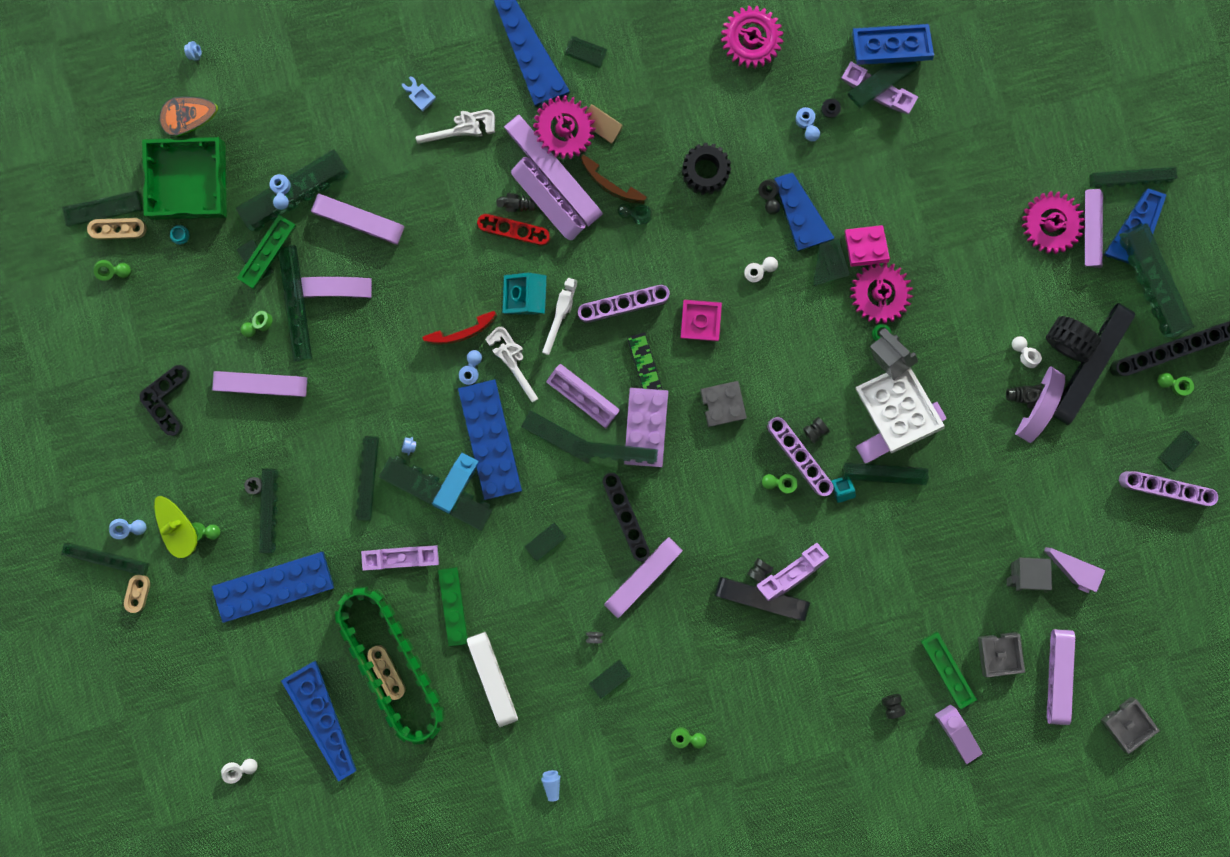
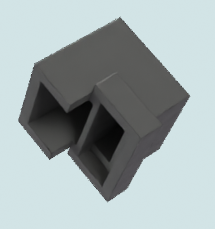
M884 328L879 332L881 338L872 344L870 348L874 361L895 380L917 363L918 360L914 352L910 353L900 343L897 335L893 336Z
M1018 558L1011 563V576L1007 578V586L1016 587V591L1023 589L1043 590L1046 593L1051 591V559Z

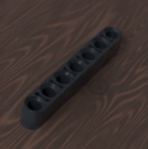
M1117 303L1112 308L1097 333L1101 343L1088 362H1080L1062 393L1060 402L1053 414L1054 418L1066 425L1071 424L1134 319L1135 312L1120 303Z
M1230 321L1116 360L1110 365V372L1115 377L1128 376L1230 340V334L1227 331ZM1210 332L1214 335L1213 341L1209 338ZM1192 338L1196 341L1195 347L1191 344ZM1174 344L1178 347L1177 354L1173 351ZM1156 351L1160 353L1159 360L1155 357ZM1138 357L1142 359L1143 363L1141 366L1137 364ZM1120 363L1125 367L1123 373L1119 370Z

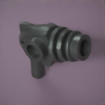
M507 193V197L501 196L496 200L498 207H506L505 211L517 212V209L520 207L521 212H523V208H525L524 211L528 208L530 212V210L534 211L535 202L531 197L529 200L528 197L524 200L522 195V200H520L518 194Z
M1042 385L1020 386L1007 389L1006 399L1011 402L1027 404L1028 408H1034L1043 391Z

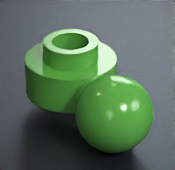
M101 260L94 266L95 277L102 281L111 279L114 274L120 278H127L131 274V268L126 263H120L113 267L109 261ZM106 267L108 270L103 272L100 268Z
M265 311L257 312L253 317L252 323L246 322L241 326L242 335L252 337L255 335L256 329L266 331L272 324V316Z
M1162 373L1157 378L1159 386L1163 388L1171 386L1173 392L1178 396L1189 395L1194 390V383L1188 377H1180L1175 380L1171 374ZM1180 384L1184 385V390L1179 388Z
M767 474L762 479V485L769 490L779 487L780 491L789 494L796 490L797 480L790 474H785L780 479H776L774 475ZM786 480L791 482V486L789 488H786L784 486V482Z
M199 522L191 523L196 531L197 541H201L205 536L210 540H215L220 536L221 531L217 525H209L205 528Z
M679 727L672 732L671 742L677 748H684L691 743L695 748L700 749L706 745V737L702 733H696L691 736L687 729ZM677 736H683L684 740L682 742L678 741Z

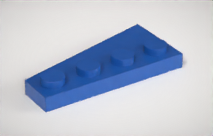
M793 172L774 178V181L779 186L778 194L797 251L834 240V236Z
M1149 188L1146 189L1103 255L1138 267L1134 258L1138 257L1139 261L1145 258L1166 194Z

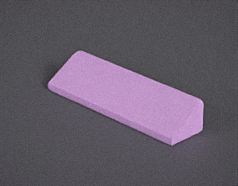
M1100 189L1085 191V265L1095 268L1103 267V192Z
M562 364L555 368L546 381L605 428L608 427L620 411L615 405Z

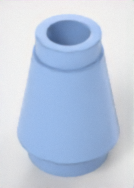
M554 770L546 771L543 773L541 780L548 801L559 800L560 775Z

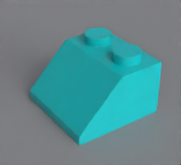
M535 273L504 275L502 313L545 314L546 275Z

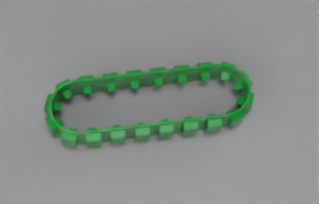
M368 587L353 589V594L345 593L338 602L340 607L335 611V619L342 629L339 632L344 641L348 640L351 646L348 649L353 658L357 657L360 663L357 666L361 674L367 676L369 680L367 685L372 693H376L378 697L376 702L381 710H385L387 714L385 719L390 728L394 727L397 733L395 735L403 742L407 740L411 741L413 745L425 744L428 737L433 739L442 728L439 722L445 719L444 707H440L438 703L440 697L435 689L431 690L429 686L431 680L426 672L422 673L420 669L422 663L417 655L413 656L411 652L413 646L408 638L404 639L402 635L404 629L399 621L395 622L393 618L395 612L390 604L386 605L383 600L385 596L378 590L369 591ZM357 595L358 600H365V596L371 598L370 602L373 605L377 603L381 610L379 615L381 618L385 617L390 627L388 632L390 635L394 634L399 644L397 647L399 652L404 653L408 661L406 664L408 669L413 670L418 679L415 681L417 686L422 687L427 696L424 698L426 703H430L434 712H431V718L436 719L435 725L430 723L427 726L429 732L423 734L422 730L413 734L410 732L411 729L409 727H404L399 720L401 716L392 707L390 695L387 696L383 690L381 678L378 679L372 669L374 667L372 661L369 662L363 652L365 649L363 644H359L354 635L356 632L354 627H350L348 624L349 612H346V606L351 607L354 602L351 598Z

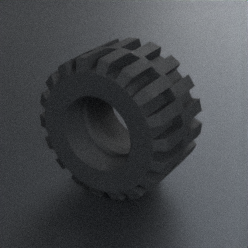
M703 143V146L698 144L694 149L691 148L685 156L682 166L683 180L687 183L689 189H694L693 192L695 193L701 192V195H705V193L711 195L715 191L718 192L725 186L731 172L730 159L728 160V154L726 152L723 153L721 147H715L716 144L711 146L708 143ZM701 160H709L716 165L718 171L713 178L705 179L696 173L695 165Z
M1059 316L1046 335L1048 343L1054 349L1080 362H1088L1101 343L1100 337L1094 330L1078 320L1065 316Z

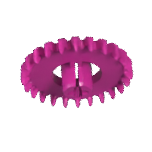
M748 6L747 11L741 7L740 14L734 11L733 15L735 18L729 16L727 20L730 23L723 24V27L726 28V30L721 31V34L725 35L721 42H726L723 50L729 49L727 57L734 55L732 62L739 59V66L746 62L747 69L750 63L756 69L758 62L764 67V60L771 63L770 55L776 58L777 53L775 50L781 51V47L778 44H782L783 40L779 37L783 36L784 33L778 30L782 25L775 24L778 18L772 19V12L765 14V8L760 12L758 6L754 10H752L751 6ZM747 24H757L765 31L766 38L761 36L760 30L756 27H749L748 29L742 27ZM738 35L743 37L745 47L740 43ZM751 35L754 36L753 41L749 40ZM758 44L762 45L759 49L750 50L757 47Z
M557 96L555 103L550 98L548 100L549 106L544 102L542 104L544 110L539 108L537 112L540 116L536 115L534 117L538 122L533 124V127L538 129L534 132V135L540 136L537 142H543L542 149L548 147V154L554 151V157H557L559 153L562 159L565 158L566 154L569 158H573V153L579 156V150L585 152L587 150L585 146L591 145V142L588 140L594 139V135L590 133L594 132L596 128H592L590 125L594 124L595 120H588L592 113L585 114L587 106L580 108L581 101L575 105L574 97L568 102L567 96H564L562 101ZM553 118L557 122L555 125L556 134L560 137H565L566 141H561L552 134L551 121ZM574 121L577 125V134L575 137H573L571 133L575 128Z
M1052 191L1048 193L1047 197L1045 193H1042L1040 199L1034 197V203H1028L1030 209L1024 210L1027 216L1022 217V220L1026 221L1025 224H1022V227L1027 228V230L1023 234L1029 235L1028 242L1034 241L1033 247L1039 245V251L1045 248L1047 254L1051 252V249L1054 254L1059 252L1058 249L1061 252H1065V246L1069 249L1073 248L1071 242L1078 243L1079 240L1076 237L1083 235L1078 230L1085 228V226L1079 224L1085 221V218H1079V215L1084 211H1076L1080 204L1073 206L1074 198L1066 201L1068 194L1060 198V192H1057L1054 197ZM1047 210H1057L1060 212H1054L1046 218L1041 217ZM1040 225H1043L1044 229L1048 232H1055L1060 228L1065 230L1061 235L1051 237L1041 230Z
M883 263L882 267L880 264H875V268L872 264L868 265V270L864 267L861 269L863 275L860 273L856 274L859 280H852V283L856 285V287L850 288L851 291L855 292L850 298L856 299L852 305H858L859 307L856 312L863 311L861 317L864 318L868 315L869 322L873 318H875L876 324L879 323L880 319L886 324L887 318L894 322V316L901 318L900 312H907L904 306L911 305L906 300L913 298L912 295L907 294L913 288L906 286L911 280L904 281L907 273L900 275L901 268L894 271L895 264H892L889 268H887V263ZM875 280L876 287L872 290V297L879 303V306L874 305L867 295L869 285ZM883 280L890 282L895 291L894 299L889 305H886V300L891 296L892 289ZM880 289L886 292V294L883 295V297L882 294L878 293Z

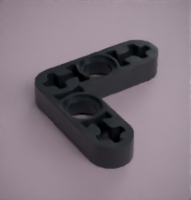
M181 365L172 367L140 393L141 403L164 433L169 436H177L183 429L180 420L164 401L165 397L180 387L190 377L189 369ZM177 370L184 371L182 373L183 378L177 377L174 379V381L171 378H169V376L173 378L177 376ZM164 380H167L170 384L169 389L166 391L160 388V384ZM147 393H148V394H153V396L151 397L152 400H153L155 403H158V402H160V403L154 405L152 401H148V400L146 401V399L148 398V396H147L146 394H147ZM160 407L166 410V414L162 418H159L156 413ZM168 420L171 424H176V431H169L171 426L168 422H164L163 424V421Z

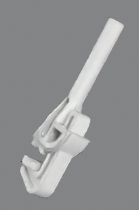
M491 110L473 113L461 111V115L454 118L457 126L453 129L416 136L417 144L452 136H482L478 120L483 121L487 134L495 133V115Z
M568 278L564 283L567 290H562L559 294L555 318L542 351L543 354H550L561 321L571 311L577 280Z
M497 327L485 340L489 346H492L495 342H500V338L503 337L507 344H501L499 348L493 349V352L509 367L533 403L538 397L517 366V360L522 361L524 358L521 353L523 348L515 344L505 328Z

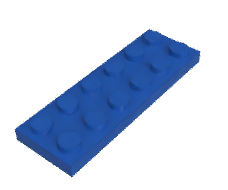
M496 380L458 388L474 458L479 461L477 471L484 500L522 491Z
M324 552L212 586L222 623L334 588Z

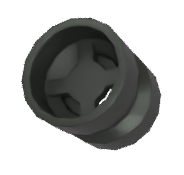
M819 417L813 420V424L803 428L805 434L814 444L819 441L822 435L830 432L826 424Z
M757 558L754 562L755 569H750L747 574L755 580L762 582L766 579L765 575L772 572L773 567Z
M900 694L890 695L882 699L883 705L887 708L886 716L888 719L898 718L906 714L905 708L901 706L902 698Z

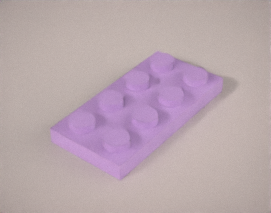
M630 388L624 464L653 467L663 466L668 390Z

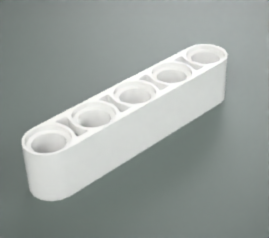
M486 632L467 638L470 652L498 726L502 727L518 721L514 705Z

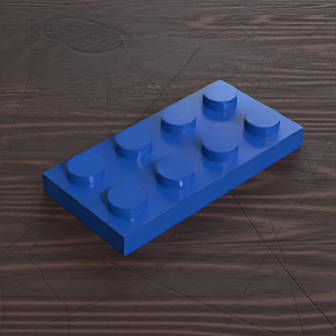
M929 24L854 28L852 31L857 65L929 61L934 58Z

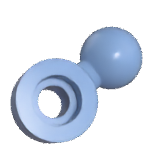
M802 108L796 114V123L799 127L806 128V139L814 142L820 137V130L813 126L815 113L810 108ZM806 114L809 118L804 119L802 116Z
M278 174L270 180V188L277 194L273 199L274 207L278 210H284L289 205V200L285 194L289 192L291 183L286 176Z
M472 350L467 354L468 365L459 371V379L464 384H473L479 377L475 366L481 362L482 355L477 350ZM466 372H470L472 374V377L470 379L465 377Z
M115 519L109 525V533L115 539H124L128 536L129 532L135 535H142L145 533L147 526L142 520H135L132 524H129L124 519Z

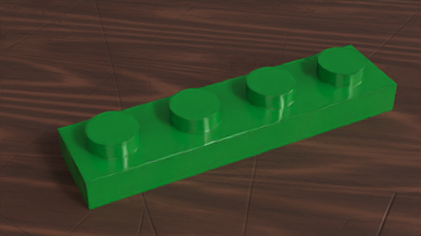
M278 215L237 279L255 289L296 228V225L283 216Z
M458 567L439 569L448 645L468 644Z
M935 632L921 640L923 648L958 709H962L976 701L977 699L939 633Z

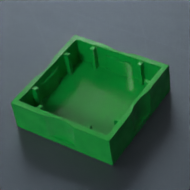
M190 138L187 140L142 139L143 169L145 173L143 188L145 217L150 220L227 218L225 142L221 138Z

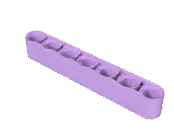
M519 114L504 126L509 135L538 166L588 227L603 215L593 200L559 160L554 157V154L552 152L550 154L547 153L548 147L541 148L543 142H537L539 137L534 135V131Z

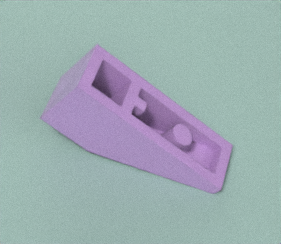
M1045 548L1044 551L1073 584L1078 585L1079 590L1089 593L1090 590L1097 592L1105 570L1055 549Z
M949 705L935 714V717L966 764L983 754L955 707Z

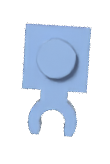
M410 76L409 79L413 82L412 86L407 87L403 83L402 87L406 92H411L408 97L423 112L436 100V97L423 84L418 87L416 80Z

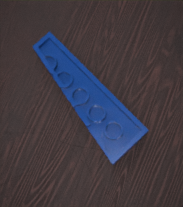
M494 0L535 107L548 102L550 98L554 100L557 96L562 97L570 94L567 85L517 1Z
M315 660L284 678L281 682L334 775L340 781L354 773L356 767Z

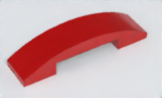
M495 311L488 312L476 317L478 325L445 337L443 332L439 330L423 336V341L432 344H451L469 339L486 329L495 320L497 314Z

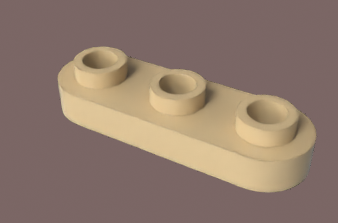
M138 218L95 219L87 226L88 234L98 240L141 238L147 231L146 224ZM120 226L121 230L117 233L116 228ZM136 226L140 227L138 232H135ZM101 227L102 231L97 233V229Z
M376 645L368 651L369 662L372 661L374 665L372 668L377 678H381L383 682L382 687L386 695H390L393 700L400 699L405 693V684L386 648ZM377 651L381 652V658L375 656ZM384 669H389L390 675H386ZM393 686H398L399 692H394Z

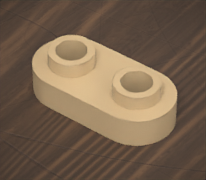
M142 574L135 575L129 581L124 599V607L130 613L139 612L145 607L150 588V580L147 576ZM139 581L143 582V587H139ZM135 599L138 600L137 606L133 603Z

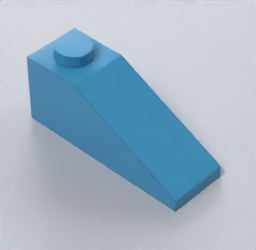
M461 453L432 505L450 513L474 475L479 461Z

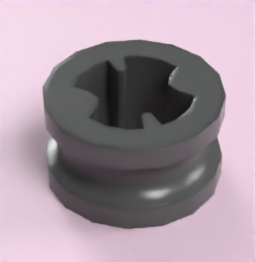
M251 477L246 480L244 487L249 494H259L262 492L264 484L260 478ZM255 480L256 485H258V489H254V491H252L250 483H254Z
M586 632L588 639H586L587 643H603V640H601L602 632Z

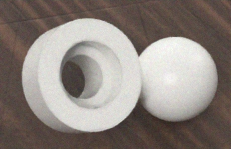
M767 257L762 265L757 263L749 264L744 272L746 279L750 282L760 281L765 271L773 272L777 269L778 261L774 257ZM752 269H756L758 271V274L756 276H752L750 274Z
M1019 336L1013 339V349L1022 353L1020 356L1021 362L1026 367L1035 368L1042 360L1041 354L1034 348H1027V340L1024 337Z
M246 759L241 766L233 762L228 763L222 768L221 775L226 783H236L242 777V773L253 774L256 772L258 765L254 759Z

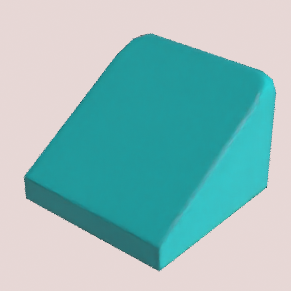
M849 475L831 481L838 503L856 497V491Z

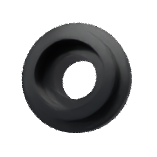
M827 99L822 105V113L828 118L838 116L841 111V105L835 99ZM833 105L835 110H829L828 106Z

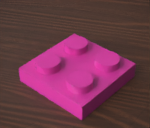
M883 225L845 230L844 234L851 267L889 262L890 257Z
M683 300L680 338L719 341L722 303Z

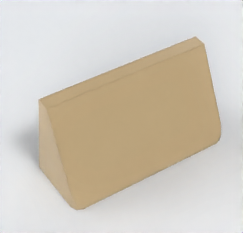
M591 104L586 114L592 113L588 120H595V122L590 127L596 128L594 132L612 144L623 129V125Z

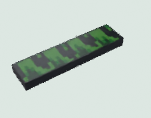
M646 333L627 337L642 388L663 390Z

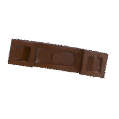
M583 154L581 157L582 164L588 175L600 188L623 201L645 204L647 200L645 195L633 187H630L626 193L598 174L599 165Z

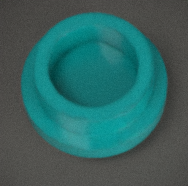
M182 225L174 226L170 231V238L176 244H184L189 239V230Z

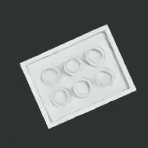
M911 367L895 380L885 373L856 387L858 395L891 454L943 430L945 427Z

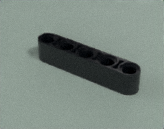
M608 473L603 478V485L633 557L637 561H645L648 559L650 551L620 478L615 473ZM608 476L616 477L617 484L614 487L607 486L606 478ZM618 493L624 496V502L620 505L615 504L613 501L614 495ZM625 511L630 512L632 515L629 522L621 520V514ZM632 529H636L639 532V537L636 540H631L628 537V532ZM639 547H644L647 551L646 555L642 558L636 556L635 553Z
M724 577L719 578L715 592L717 597L801 621L806 620L810 606L808 601L784 594L768 601L757 587Z

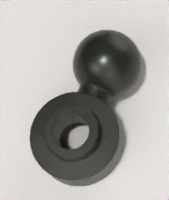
M767 179L759 185L758 191L762 198L767 199L765 204L766 212L774 215L780 210V204L774 198L779 192V186L776 181ZM768 185L772 187V192L767 189Z

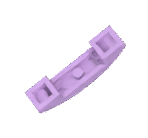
M850 62L841 78L844 82L884 106L905 114L910 113L918 96L903 88L899 90L867 73L868 70Z
M358 277L295 278V297L372 298V279Z
M1049 367L1041 382L1045 387L1029 418L1023 417L1015 435L1028 443L1033 442L1049 423L1063 393L1065 375L1053 367Z
M816 543L804 551L802 556L776 575H770L757 584L756 587L768 601L773 600L809 577L829 559V556Z
M438 545L361 551L363 570L439 565Z

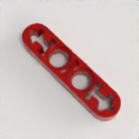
M482 214L477 220L479 229L486 233L538 246H544L550 241L549 231L543 227L490 214ZM486 218H488L490 223L495 224V220H498L496 223V231L493 230L494 227L491 225H487V227L484 228V225L481 222L485 221ZM508 223L510 225L509 231L506 233L499 230L500 224ZM521 227L528 229L526 237L518 235V230ZM532 229L535 230L534 234L537 235L544 232V236L547 238L540 242L538 237L533 236V240H530Z

